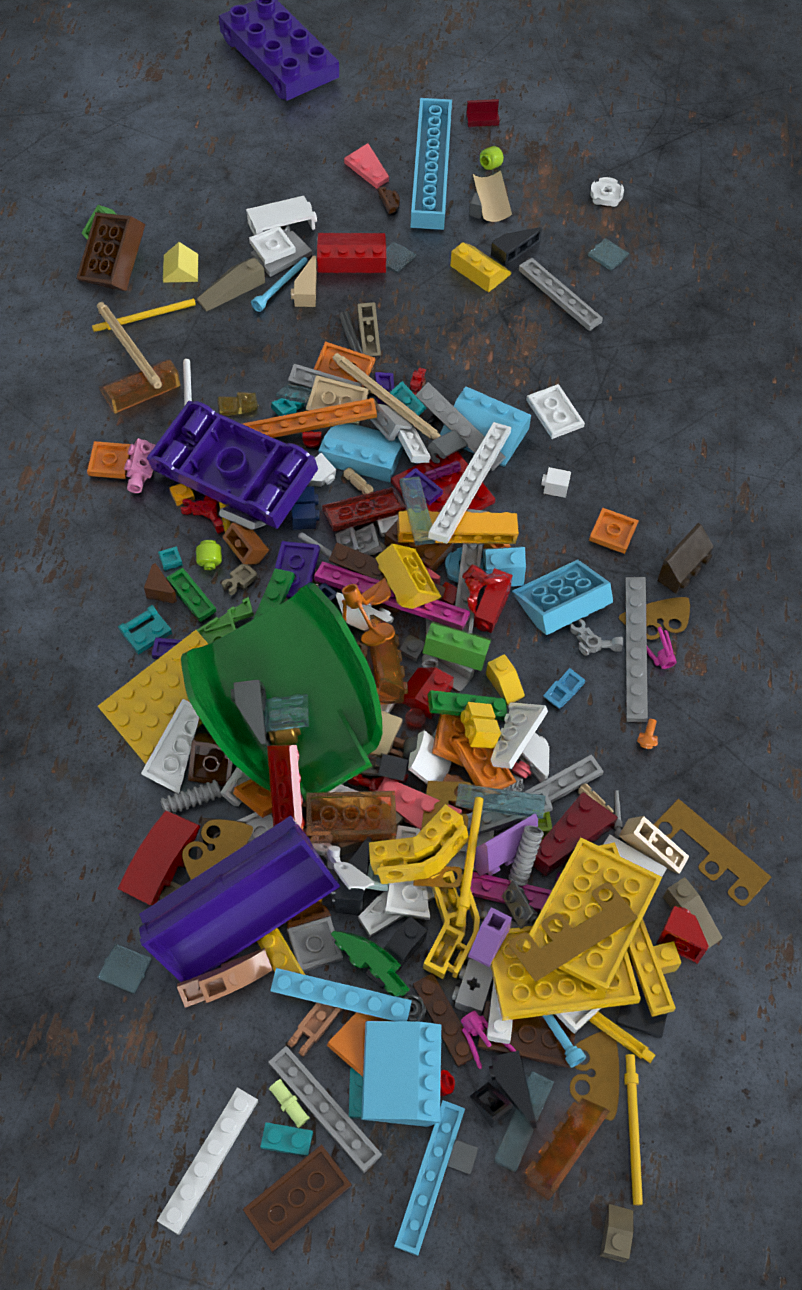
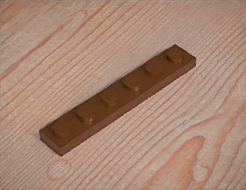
M336 542L329 562L377 580L386 579L378 567L379 564L376 558ZM434 583L441 595L437 600L441 601L446 588Z

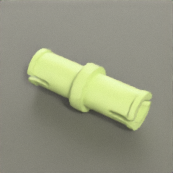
M281 1079L269 1087V1090L282 1105L280 1107L282 1111L288 1113L297 1128L310 1119L297 1102L298 1098L296 1095L293 1096Z

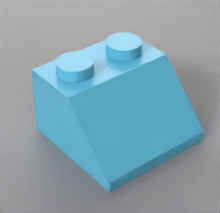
M525 547L482 549L483 570L487 574L492 573L495 568L513 575L511 586L524 585L526 571Z

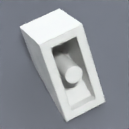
M320 453L315 457L318 471L307 486L322 487L325 483L328 485L335 479L336 469Z
M534 733L518 760L528 764L531 767L529 770L540 782L548 779L549 746L545 738L539 737Z

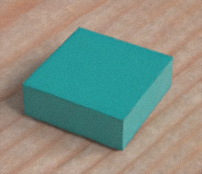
M177 546L158 552L164 571L183 565Z

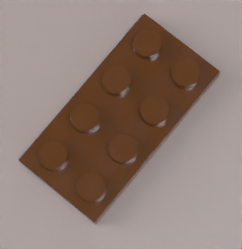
M486 1001L483 1014L487 1022L489 1018L490 1001ZM553 1015L574 1046L575 1034L556 1015ZM543 1016L513 1019L510 1044L516 1051L519 1050L521 1058L570 1068L565 1060L566 1055L564 1053L566 1051ZM484 1026L483 1032L487 1035V1028ZM479 1036L477 1049L501 1054L511 1052L499 1042L490 1041L491 1046L487 1047Z
M321 1144L242 1210L270 1250L274 1252L348 1190L352 1184Z

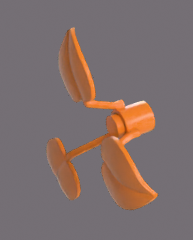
M385 578L362 594L356 584H349L342 589L345 598L342 600V617L345 622L347 606L351 609L359 608L370 629L361 637L364 645L376 646L394 637L395 630L391 624L380 623L373 627L362 605L368 604L378 605L390 598L391 589Z

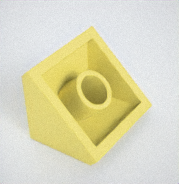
M180 242L164 254L163 283L198 282V254Z

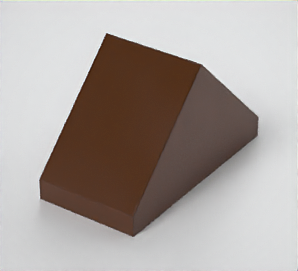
M152 564L144 586L146 598L169 603L177 602L174 589L157 564Z

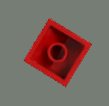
M436 667L417 668L397 696V700L432 719L436 713H430L427 694L431 690L451 692L454 677Z
M674 906L665 921L656 944L661 945L674 941L679 955L698 964L709 945L696 916L684 907Z

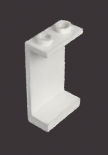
M305 196L246 209L248 224L253 235L260 234L263 230L305 220L308 221L311 229L314 230L315 222H317L315 211L312 212L311 204L307 202Z

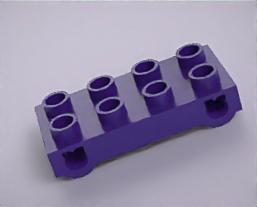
M254 0L245 5H235L230 11L219 15L220 32L223 34L227 44L230 47H235L272 85L280 99L290 100L339 78V61L278 0Z
M188 401L147 456V460L154 471L278 529L318 471L315 457L303 448L292 443L285 444L216 413L209 406L198 401Z

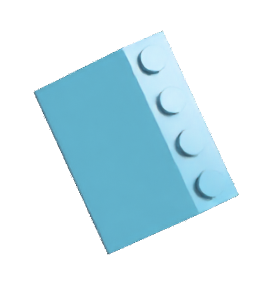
M465 386L457 398L454 407L481 434L486 436L493 422L511 427V433L500 451L506 458L499 465L505 467L529 430L531 415ZM444 424L440 435L443 436L451 432V430ZM468 446L464 448L465 450L474 453Z
M346 423L332 426L321 443L319 454L322 453L334 468L346 470L350 467L359 475L391 482L404 448L398 436H396L394 441H390L379 430Z
M575 560L512 591V594L535 626L546 635L613 603L610 582L579 560Z
M366 1021L361 1119L430 1127L439 1123L441 1024L411 1021Z

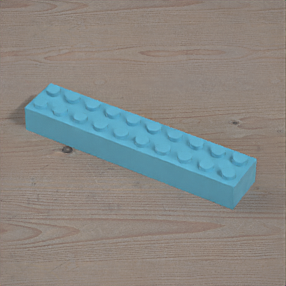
M420 98L411 228L444 230L452 100Z

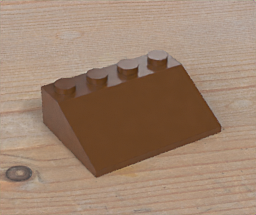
M95 212L76 279L114 290L126 291L145 224L132 216Z

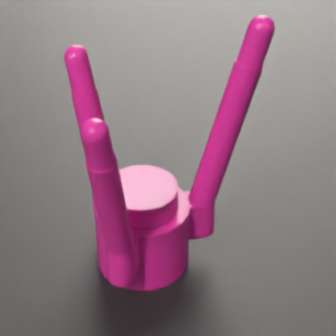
M658 627L664 649L658 651V656L656 657L647 646V654L653 659L656 666L661 665L662 669H667L674 666L677 661L673 653L668 631L664 630L663 634L662 628Z
M472 1011L461 1020L464 1026L462 1032L467 1038L477 1067L481 1069L482 1064L471 1034L473 1036L479 1034L487 1047H490L491 1043L483 1032L484 1026L487 1028L488 1022L483 1015L479 1016L476 1011ZM502 1043L511 1052L516 1051L510 1043Z

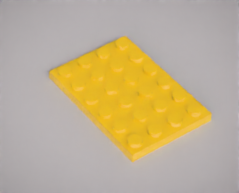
M197 630L193 631L98 705V708L145 764L148 762L182 699L190 702L184 684L181 656L193 648L208 645L207 641ZM199 718V721H198L197 728H198L201 724H203V722L201 721L200 718Z
M580 838L529 934L541 949L552 942V939L541 925L543 920L555 913H559L572 929L603 910L593 897L592 891L604 883L612 884L638 918L558 967L578 979L607 992L661 882L662 876ZM602 889L599 892V898L604 902H609L613 899V893L609 889ZM553 919L548 923V928L554 933H559L563 929V924L560 920ZM526 939L522 950L528 952L531 949V944Z
M526 926L522 929L519 927L510 928L490 965L502 1021L636 1004L641 1000L627 951L607 992L559 968L535 982L509 946L510 940L524 932L529 934L533 926ZM520 939L516 943L517 950L522 953H526V951L522 950L526 939Z

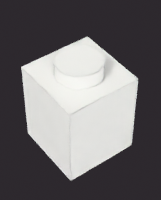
M549 467L547 475L543 474L541 484L545 486L544 494L566 498L571 472Z

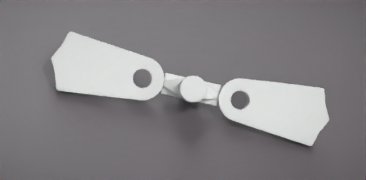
M303 829L318 855H324L328 860L327 867L336 871L349 890L351 888L365 890V888L371 885L374 886V881L352 864L340 861V847L332 846L319 829Z

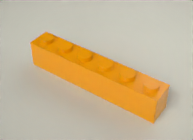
M399 511L397 520L398 542L443 543L428 538L429 531L440 512ZM466 511L448 543L516 544L519 534L517 513H471Z

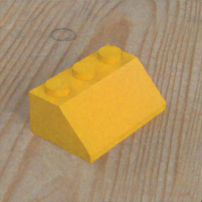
M462 242L451 251L450 266L488 293L511 275V271L470 244Z
M391 544L376 557L379 564L378 567L385 575L387 584L393 590L396 601L401 607L414 609L441 597L416 549Z

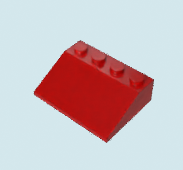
M318 233V273H386L385 233Z

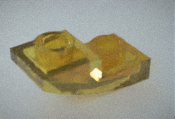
M237 392L236 397L218 396L217 403L219 414L236 415L258 409L256 393Z

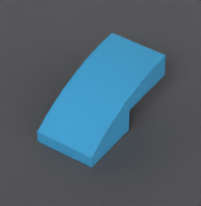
M569 668L559 681L554 682L543 697L560 709L577 693L586 681Z

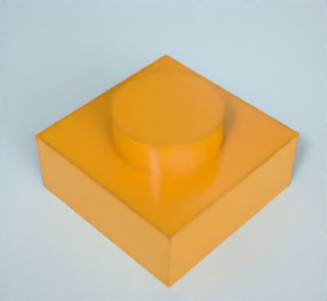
M181 483L169 487L177 506L183 504V499L195 500L191 488Z

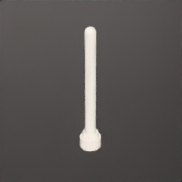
M189 359L183 360L184 405L188 401H192Z

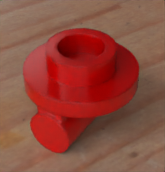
M309 431L302 433L303 443L307 447L314 448L320 445L321 432Z
M447 1070L441 1071L440 1097L451 1094L454 1090V1077Z

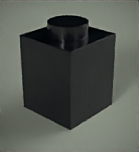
M381 753V757L376 758L374 769L377 770V775L403 781L408 760Z

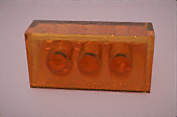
M163 359L150 365L162 383V386L158 389L149 383L140 369L99 386L101 393L114 414L181 386L178 370L170 359Z
M374 614L369 617L373 627L380 623H387ZM395 634L393 638L386 640L382 644L369 646L380 705L404 703V694H408L407 682H403L402 679L405 677L404 666H400V662H402L401 649L397 650V646H399L398 634Z
M395 791L306 793L307 837L311 843L364 842L367 837H372V842L396 839Z
M583 1098L578 1104L573 1102L566 1112L569 1118L565 1124L560 1121L552 1132L556 1135L552 1143L545 1142L539 1151L542 1157L538 1163L532 1161L525 1171V1174L528 1175L525 1183L549 1201L610 1111Z

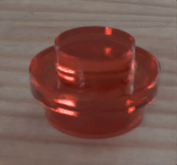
M413 708L406 713L405 722L409 727L416 729L425 724L426 716L422 710Z

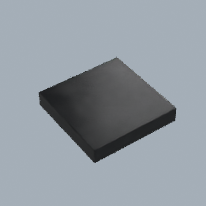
M636 981L641 1000L636 1004L621 1005L616 1024L662 1038L668 1013L652 1017L641 984Z

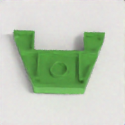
M249 597L242 600L243 603L237 607L233 606L228 609V612L220 618L216 617L197 629L208 644L236 630V621L254 616Z

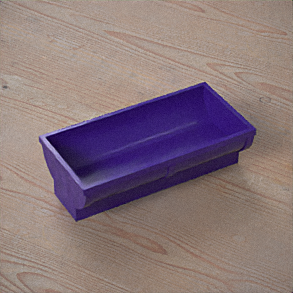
M289 816L141 912L139 915L143 924L139 927L140 942L180 982L212 971L339 888L340 885L316 852L310 839L293 817Z

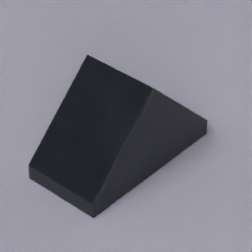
M489 1082L470 1095L471 1100L491 1128L511 1114L514 1107Z

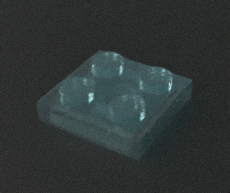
M308 694L266 699V732L309 726Z

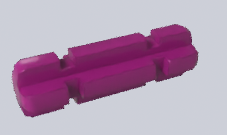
M456 461L450 463V465L447 464L436 468L434 471H427L425 476L433 481L436 478L439 479L450 475L452 472L460 471L461 466Z

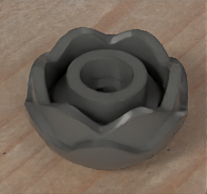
M405 995L403 998L412 1000L410 1008L414 1009L409 1011L407 1021L420 1022L426 1014L423 999L415 995Z

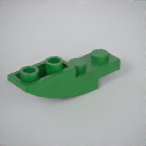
M333 931L331 933L335 939L334 943L342 951L345 950L350 956L348 958L349 961L357 968H369L376 978H380L384 982V988L390 995L404 996L410 990L396 974L401 965L382 947L353 933L344 931Z

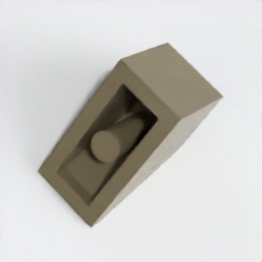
M608 1204L600 1256L625 1263L630 1257L633 1238V1210Z

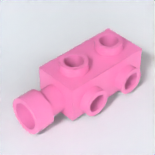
M138 438L134 445H130L127 454L131 457L127 459L124 470H127L126 476L131 478L127 484L128 491L141 493L143 482L147 478H151L153 469L147 460V456L156 446L155 444Z

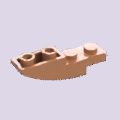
M265 948L223 963L221 968L178 983L177 989L185 1008L202 1001L208 1003L261 978L272 971V966Z

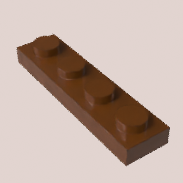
M432 973L413 983L415 992L423 999L426 1012L432 1023L441 1024V1039L457 1068L473 1060L474 1057L467 1038L462 1032L463 1026L434 974Z

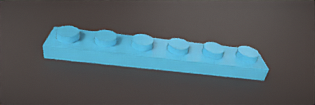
M279 968L275 970L270 990L271 992L392 1021H407L412 1000Z
M442 1100L440 1122L434 1125L394 1246L397 1249L416 1256L419 1254L465 1111L463 1107Z

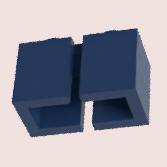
M314 486L306 487L292 507L293 530L316 529V521H320L319 509L315 510V505H319L318 494H314Z

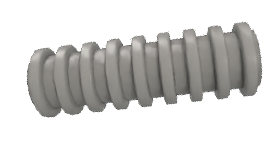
M213 780V783L206 782V785L203 786L201 784L198 788L195 786L193 790L187 789V792L180 791L178 795L174 793L172 797L168 795L166 799L164 797L161 798L160 802L163 811L176 814V811L179 810L181 812L184 808L187 810L189 806L195 807V804L202 805L204 801L208 803V800L211 799L213 801L215 797L221 798L218 782Z
M531 825L524 827L522 839L520 840V845L518 846V851L508 876L509 881L515 880L518 886H525L528 883L538 853L537 850L543 837V831L540 828Z

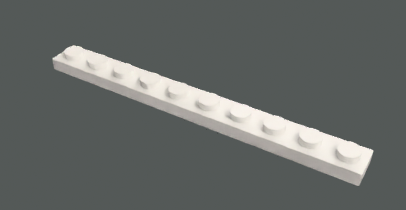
M493 422L431 527L428 538L446 544L449 542L509 437L511 427Z

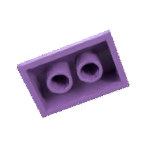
M536 814L531 815L476 847L474 867L479 876L486 873L491 876L501 870L499 867L501 864L504 863L508 866L514 862L524 827L530 825L538 827V817Z

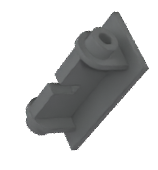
M512 880L502 897L520 929L526 923L534 925L539 915L532 906H529L530 902L525 895L524 889L519 887L515 880Z

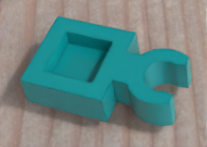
M299 394L293 395L291 399L285 396L271 402V409L278 416L294 414L297 409L304 407L305 400L298 401Z

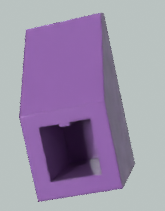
M491 907L480 926L468 957L489 967L510 930L512 917Z

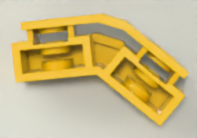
M445 804L415 837L369 842L370 864L374 875H379L381 884L427 879L439 873L469 840L463 816ZM428 856H431V858H429V859H427V860H425V861H423V862H421V863H418V861H420V860H422V859H424V858H426V857H428Z
M453 871L445 872L443 875V880L446 883H454L457 880ZM462 874V877H461V884H460V886H459L460 892H461L463 874ZM431 887L443 927L423 964V969L441 979L444 978L448 970L453 973L452 977L457 978L479 931L480 916L470 889L469 899H471L469 911L473 920V932L466 946L462 943L465 937L466 921L464 927L456 926L458 912L456 903L459 897L456 888ZM455 950H461L454 965H451L449 962Z

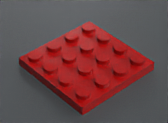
M458 451L444 459L438 454L436 457L440 460V463L437 464L430 458L429 463H420L391 478V483L412 510L414 509L415 512H441L468 466ZM456 461L460 463V471L452 472L450 475L439 479L436 478V480L432 481L443 490V494L430 505L402 484V478L415 468L425 475V472L434 471V469L444 465H450V463ZM483 482L467 509L483 510L495 503V497Z

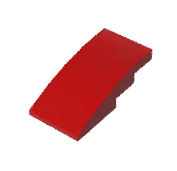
M165 811L138 848L118 889L149 905L157 903L164 885L170 886L178 866L184 867L183 850L189 843L195 841L201 826L169 811Z

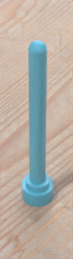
M303 257L262 296H256L251 300V306L256 311L261 312L266 307L267 300L308 263V259Z
M552 1014L543 1015V1018L566 1051L564 1053L566 1055L565 1060L572 1068L584 1061L586 1055L581 1048L572 1045Z

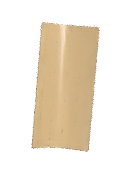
M501 171L489 177H478L473 174L476 190L482 204L483 218L486 221L497 222L511 216L512 212Z

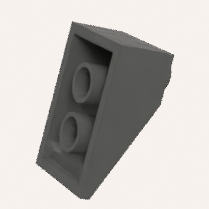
M260 680L235 682L234 689H231L232 702H235L260 743L267 749V746H271V739L268 732L270 727L266 688Z

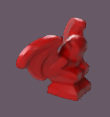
M472 564L462 575L470 593V596L467 598L469 610L476 614L478 594L483 586L503 581L508 576L505 574H487L484 570Z

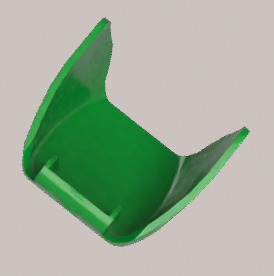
M309 582L287 601L208 645L193 648L182 654L181 666L184 684L192 707L216 744L229 760L261 787L271 792L268 750L260 743L235 702H232L231 689H234L235 682L260 680L264 684L270 728L273 722L285 718H291L293 723L298 722L301 735H298V742L295 745H297L299 752L300 793L307 803L373 767L367 755L377 749L383 734L381 705L375 680L366 658L341 613L314 583Z

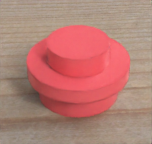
M523 761L515 762L511 770L522 779H526L532 774L529 770L531 767Z

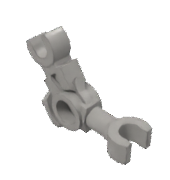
M579 619V628L570 624V631L578 635L576 636L580 641L578 649L583 655L588 656L589 653H596L601 651V648H611V650L616 652L622 651V637L601 640V637L594 635L589 627L585 628L584 620Z

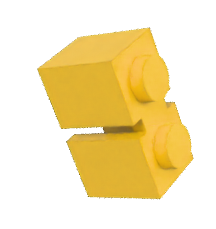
M468 702L465 710L461 712V722L464 724L465 736L469 740L470 747L494 749L501 732L497 720H495L492 705Z

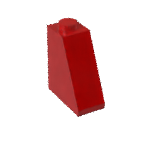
M495 568L492 573L498 575L505 574L508 578L486 586L475 614L473 625L480 631L490 633L493 632L509 598L513 575Z

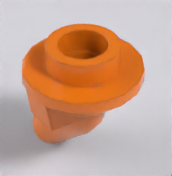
M655 719L648 720L645 733L640 732L637 738V742L643 748L652 749L653 746L658 745V736L653 735L657 723Z

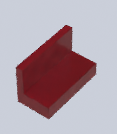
M499 99L468 100L466 108L468 127L498 126L500 123L498 114Z

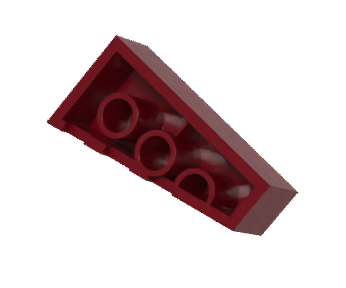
M582 792L539 844L540 847L537 850L538 853L533 867L545 876L549 875L568 861L580 838L591 843L595 842L601 835L614 828L618 817Z

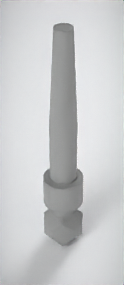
M618 790L615 791V815L618 817L614 829H616L614 832L615 838H621L619 834L622 831L621 829H623Z

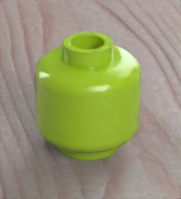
M491 146L480 153L479 159L484 169L493 170L502 165L504 157L499 147Z
M214 540L201 541L196 547L197 564L204 567V570L216 569V566L222 562L221 546L216 544Z

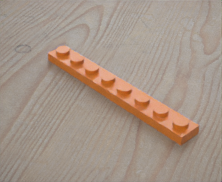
M374 398L243 423V425L275 438L377 418Z

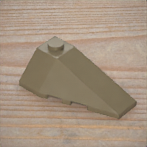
M255 257L232 266L197 298L198 303L207 312L264 284V267Z

